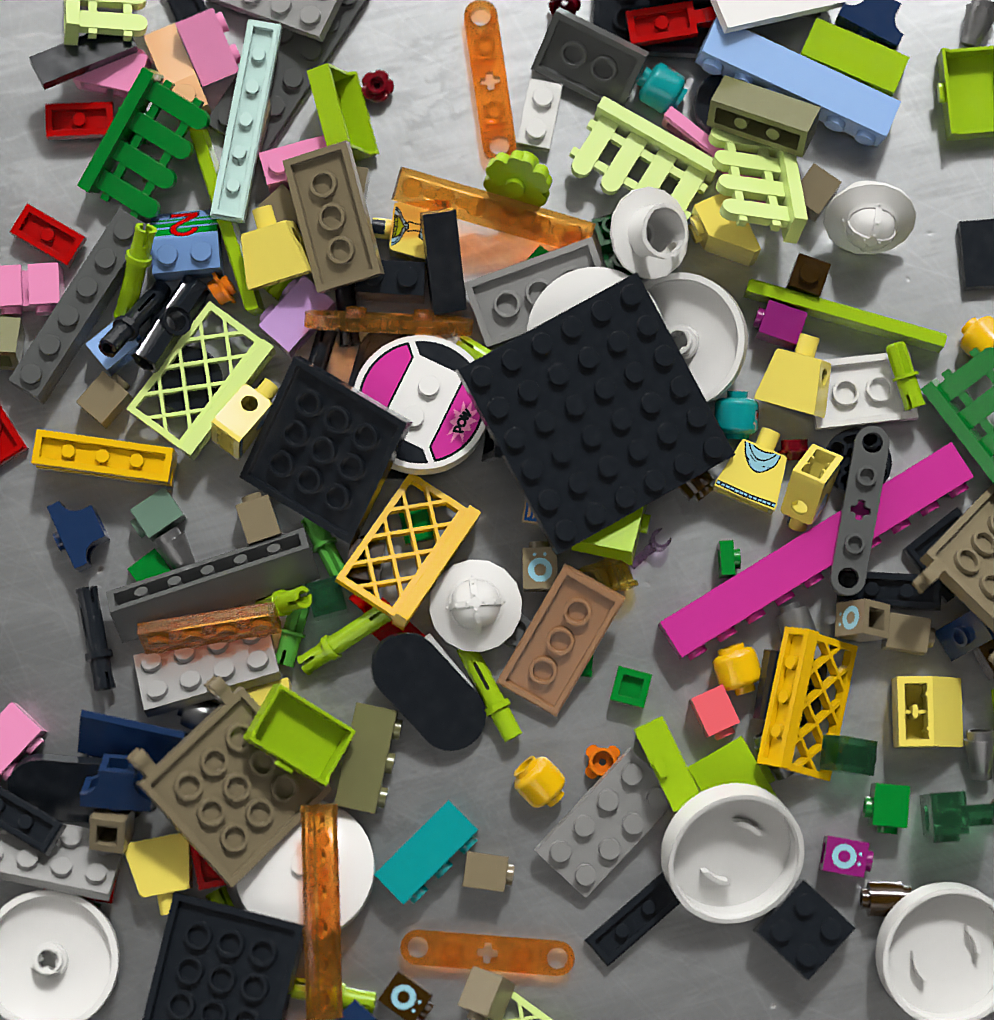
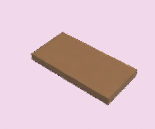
M565 563L496 683L556 717L619 611L625 597Z

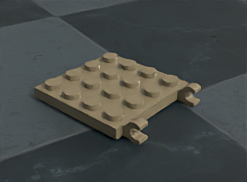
M994 484L988 487L921 557L920 561L927 568L911 583L922 593L939 578L993 632ZM994 652L988 657V660H989L993 665H994Z
M213 675L204 684V687L221 704L157 765L144 750H139L138 748L126 758L144 776L137 785L229 887L233 888L332 791V788L328 784L327 786L318 785L295 770L292 774L286 772L274 764L275 758L242 739L260 706L243 687H238L233 692L220 676L216 678Z

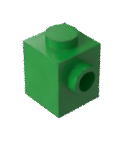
M871 783L870 797L865 796L863 817L868 818V825L877 826L876 833L897 835L898 828H907L911 786Z

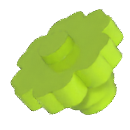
M514 150L509 156L504 152H499L489 161L485 169L487 175L483 181V186L486 189L487 196L493 200H499L502 209L520 214L525 208L535 212L546 204L553 179L549 174L547 166L540 164L538 158L533 153Z

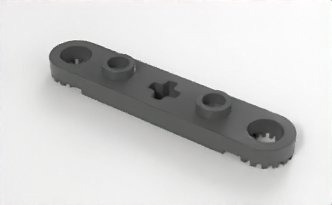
M878 426L864 427L854 439L829 576L831 587L837 594L842 596L857 594L863 588L866 581L890 446L888 434ZM869 434L878 436L881 442L880 450L875 453L866 451L862 445L864 436ZM858 502L864 503L863 508L869 510V515L862 516L861 520L855 519L856 514L850 512V507H855ZM850 569L856 573L857 583L854 587L844 588L840 585L838 574L841 570Z

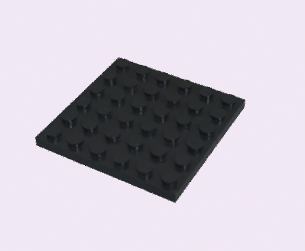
M637 272L456 370L459 379L555 555L564 552L735 455Z

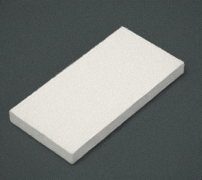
M710 0L724 34L841 8L846 0Z

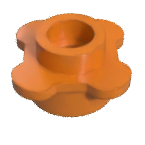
M213 272L214 279L209 281L207 286L221 306L230 301L233 304L237 303L233 296L237 290L228 276L221 277L216 272Z
M590 745L586 749V755L589 757L588 767L585 769L587 777L595 779L597 776H603L620 756L619 749L614 745L608 748ZM600 759H605L606 764L600 765Z

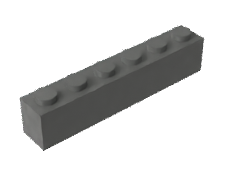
M121 208L118 209L8 379L16 388L45 404L121 286L127 263L125 254L131 248L135 225L143 223V230H145L146 224Z
M303 527L107 591L106 595L110 615L122 643L141 639L155 632L175 628L180 624L198 618L208 617L211 614L232 607L242 606L244 603L259 598L271 596L280 589L287 590L296 586L306 585L311 581L320 579V575Z

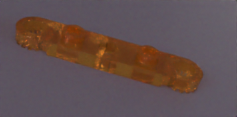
M475 0L466 7L464 22L482 147L485 157L490 161L497 155L490 149V144L494 139L503 138L507 141L509 149L506 154L510 156L516 150V138L497 10L487 0ZM479 9L485 10L490 15L489 22L485 25L475 24L471 19L473 12ZM492 74L493 79H499L500 81L495 83L492 90H488L487 85H481L480 83L486 80V75Z
M347 306L346 311L307 310L305 311L304 326L321 330V327H323L324 331L339 328L340 331L440 336L442 334L456 336V333H458V336L472 335L474 320L461 316L434 315L432 310L415 309L413 314L367 312L365 307Z
M417 929L408 932L403 937L400 945L401 954L407 962L422 966L472 969L473 966L487 971L562 976L572 969L575 962L572 948L567 943L559 940ZM414 937H422L428 943V951L422 957H414L408 951L409 941ZM487 942L492 943V949L498 950L497 957H491L490 963L483 962V956L477 954L478 949L484 948ZM554 948H561L567 954V962L561 968H553L547 962V955Z

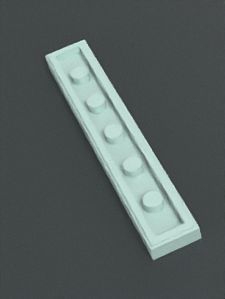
M248 19L210 211L211 218L245 224L283 30L281 24Z

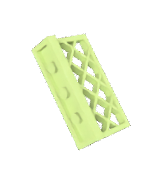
M209 301L193 321L190 330L177 342L159 371L153 373L126 410L194 461L211 439L212 420L244 384L252 386L275 356V348L265 339L259 338ZM211 313L222 319L224 333L204 335L203 323ZM228 325L237 331L228 332ZM199 329L200 336L193 337ZM245 336L253 342L246 354H231L229 338ZM225 338L227 356L208 359L205 341ZM201 342L203 360L184 362L182 350L190 343ZM179 357V363L172 364ZM240 360L236 367L233 368V361ZM228 362L230 374L226 380L211 383L209 364ZM204 365L207 383L187 386L185 368ZM180 369L183 387L163 390L161 377L165 372ZM158 383V390L151 391ZM219 387V389L213 395L212 388ZM208 389L209 402L206 406L190 410L188 392ZM183 392L186 410L166 413L164 395ZM160 397L162 414L147 416L138 410V407L145 398ZM199 414L192 423L191 415ZM187 416L188 429L179 440L169 433L167 419ZM155 420H163V427L157 424Z

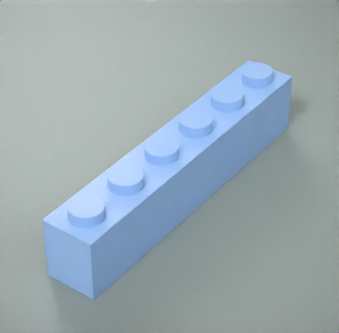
M717 17L710 26L695 60V63L701 65L703 70L710 74L726 75L821 107L818 120L824 122L827 128L836 132H846L854 136L857 142L866 146L874 145L878 147L887 137L901 101L749 30L743 29L724 34Z

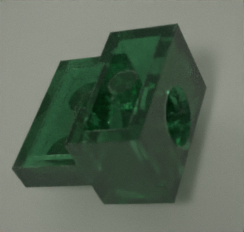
M966 791L920 795L923 836H933V843L959 842L960 834H970L969 826L994 825V803L967 805Z

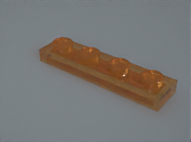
M274 602L137 623V635L146 654H161L171 650L198 648L203 645L222 642L230 643L240 639L267 637L272 634L282 633L281 619Z

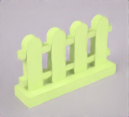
M64 0V45H78L79 33H88V38L97 39V34L123 36V41H132V37L143 36L147 31L148 22L144 16L132 14V10L143 9L146 6L147 0ZM80 6L88 7V11L80 10ZM97 7L123 9V13L98 12Z
M603 96L596 108L594 119H591L586 127L587 130L591 131L580 149L573 147L569 154L574 159L571 165L572 174L577 178H586L592 170L603 175L600 183L601 190L607 195L618 193L621 187L629 191L644 187L660 189L667 176L679 181L671 196L678 201L686 215L687 221L691 216L687 208L696 193L704 195L708 185H711L718 172L712 165L713 158L605 96ZM609 142L620 148L610 166L599 161ZM638 159L649 164L639 183L628 177Z
M712 128L708 137L710 144L724 149L718 150L715 153L712 165L721 172H728V174H722L719 177L716 189L720 194L732 197V199L728 198L723 201L720 208L721 216L727 220L736 221L737 226L745 227L746 223L770 226V231L778 232L781 228L783 242L797 244L808 221L796 155ZM736 150H737V151H743V152L757 153V155L747 154V153H740V152H736ZM740 174L761 177L762 179L740 176ZM744 199L765 201L766 203L745 201Z

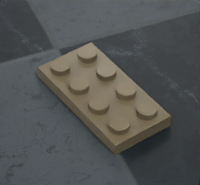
M345 140L283 160L317 293L322 294L384 275L350 142Z

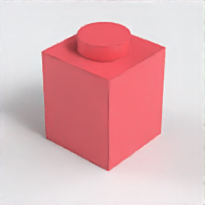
M723 684L689 700L706 738L714 735L716 741L735 733L733 726L740 723V720Z

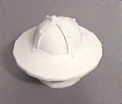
M859 181L833 197L825 209L823 223L829 239L839 248L855 254H877L889 251L907 239L914 229L916 211L912 200L901 189L886 183Z
M644 187L632 190L619 201L612 214L610 237L613 251L621 265L632 274L637 272L639 277L652 280L668 276L680 265L687 252L689 229L686 215L675 198L664 190Z
M470 559L452 565L439 576L431 591L429 612L434 628L448 644L462 651L484 652L499 647L513 635L521 619L522 598L517 583L505 569L490 561Z

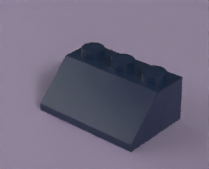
M82 709L77 752L87 754L86 757L103 758L104 754L129 755L138 748L139 750H144L157 765L189 733Z

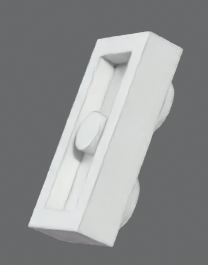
M529 79L516 146L546 152L550 151L563 84Z

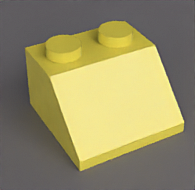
M719 193L695 204L689 220L691 224L688 225L689 234L695 244L700 242L703 250L748 267L754 265L761 248L749 223H746L745 227L737 226L736 221L727 220L720 214L723 201L728 198L732 199V197Z

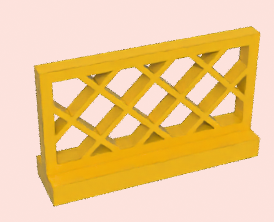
M408 474L338 574L335 582L393 619L392 624L404 630L437 582L439 576H441L475 526L481 512L471 505L468 508L464 507L417 475ZM411 484L423 491L426 502L408 505L405 492ZM401 499L402 506L395 507ZM446 506L454 511L456 515L451 522L437 524L433 508ZM427 509L431 525L413 528L410 511ZM404 513L407 529L389 532L388 516ZM382 526L384 533L377 534V532ZM443 529H445V531L443 532V534H442L441 537H440L438 530H443ZM433 531L434 547L418 551L415 534ZM409 535L413 552L394 554L391 538ZM385 539L389 556L371 558L368 548L370 542ZM364 552L365 560L358 561ZM427 556L421 564L420 557ZM414 558L417 568L415 575L400 577L396 561ZM391 562L394 579L376 582L372 565ZM367 566L370 583L358 585L348 579L347 575L352 568ZM408 583L403 591L401 584ZM396 585L399 598L393 607L380 599L377 588ZM372 589L373 594H371L367 590Z
M785 627L757 758L758 764L780 768L820 780H831L858 646L821 635L819 632L811 629ZM818 644L822 655L814 661L816 645ZM839 650H844L842 665L837 668L833 656ZM825 663L830 675L822 681L817 669ZM811 678L814 689L807 694L809 679ZM834 683L836 688L835 699L830 702L826 689ZM819 697L823 709L815 715L810 703ZM804 712L807 723L799 729L802 713ZM827 717L829 728L828 732L823 736L819 723ZM812 731L816 743L808 749L803 738ZM795 746H797L800 757L792 763ZM820 751L822 762L820 771H817L812 758Z

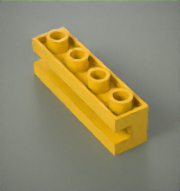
M37 429L31 463L36 465L38 469L173 488L178 453L174 448Z

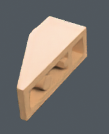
M175 24L144 35L143 37L158 72L164 76L163 84L165 80L171 81L175 84L173 91L190 102H193L195 97L202 100L204 104L201 108L210 115L212 112Z

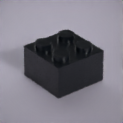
M799 879L784 900L770 910L752 931L801 977L809 980L856 928L805 880Z

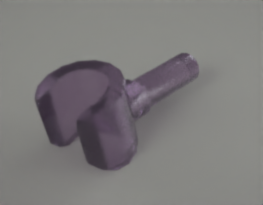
M662 528L654 530L649 537L648 544L634 558L631 566L633 569L655 551L662 552L669 546L671 538L662 545L655 541V536L661 532Z

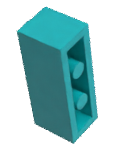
M448 800L374 875L403 905L408 900L415 904L429 890L424 884L433 875L439 880L453 866L449 859L458 850L464 855L478 841L474 836L478 829Z

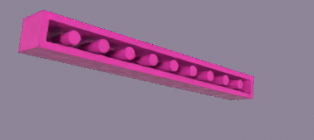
M952 442L883 484L871 549L882 543L879 537L882 534L891 530L895 535L911 525L908 519L911 516L920 512L922 517L940 507L937 501L940 498L949 494L951 499L969 489L966 482L974 476ZM858 502L855 507H850V512L856 514L855 519L861 520L864 515H869V510L863 508L864 503ZM841 510L662 620L658 626L679 660L685 656H688L690 661L708 650L705 646L706 643L714 638H717L720 643L735 634L737 631L734 626L743 620L751 624L766 615L763 608L775 601L779 607L795 597L793 589L803 583L808 589L824 579L821 572L832 566Z

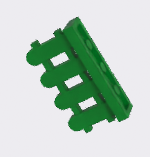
M142 67L77 184L78 187L88 193H100L102 191L101 199L110 202L114 198L130 208V215L137 219L140 216L155 218L159 215L161 210L160 203L152 195L157 186L162 189H171L176 185L177 175L168 166L173 157L185 160L192 156L194 147L185 138L190 127L204 130L210 124V115L201 108L204 104L202 100L195 97L193 102H190L173 91L174 83L165 80L164 84H161L164 76L154 69ZM151 102L152 105L148 110L147 114H145L144 112L147 109L149 103ZM161 109L181 121L176 132L156 120ZM133 132H135L136 134L133 137L131 143H128L131 135L133 134ZM145 139L165 151L159 161L139 150ZM118 161L119 164H118V166H117L115 172H114V173L111 172V171L113 170V168H114L116 162ZM128 169L148 180L143 191L123 179Z
M975 347L969 352L973 357L970 361L954 373L947 369L941 374L945 379L943 382L940 383L938 379H934L921 388V391L994 484V426L987 418L994 412V386L976 400H973L966 391V389L985 375L994 384V347H988L983 351ZM957 396L961 399V401H962V402L964 403V405L966 406V407H965L964 409H962V410H961L960 407L957 405V403L953 400V399H955ZM978 423L987 433L984 437L975 428Z

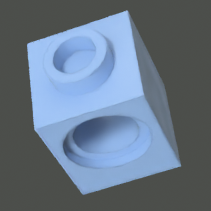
M113 322L86 343L87 347L111 376L133 359L131 355L138 346V341L142 339L139 334L133 341H128L114 357L105 356L99 350L98 344L113 328Z

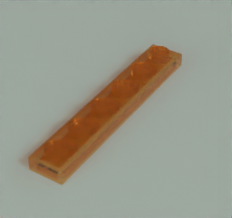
M400 167L391 199L428 211L454 208L459 220L556 248H562L592 237L596 225L593 222L405 167Z
M337 804L301 805L306 1020L343 1018Z

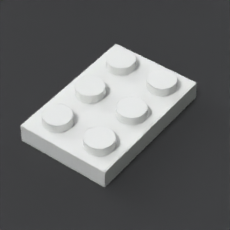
M887 353L824 360L831 363L825 418L813 416L815 431L918 419L917 408L904 411L897 383L892 382V379L895 377Z

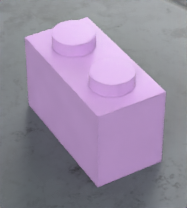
M303 276L299 281L296 279L292 280L282 292L284 298L276 306L273 304L268 306L259 318L262 321L258 325L260 331L290 358L317 331V326L322 325L337 309L335 302L325 293H317L315 284L306 276Z

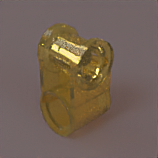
M605 558L597 563L578 569L580 572L591 576L594 580L617 593L639 586L638 580L633 579L630 566L622 560Z

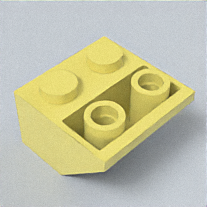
M897 676L891 679L893 748L963 747L961 678Z

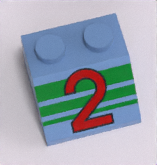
M211 209L159 214L157 217L151 218L150 225L157 229L150 253L153 259L151 264L152 274L156 281L182 280L187 274L195 278L213 277V272L224 276L221 231L217 219L210 217Z

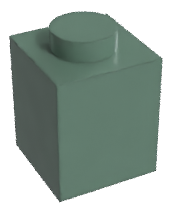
M165 487L130 509L135 517L130 523L141 538L147 535L153 542L156 538L187 519Z

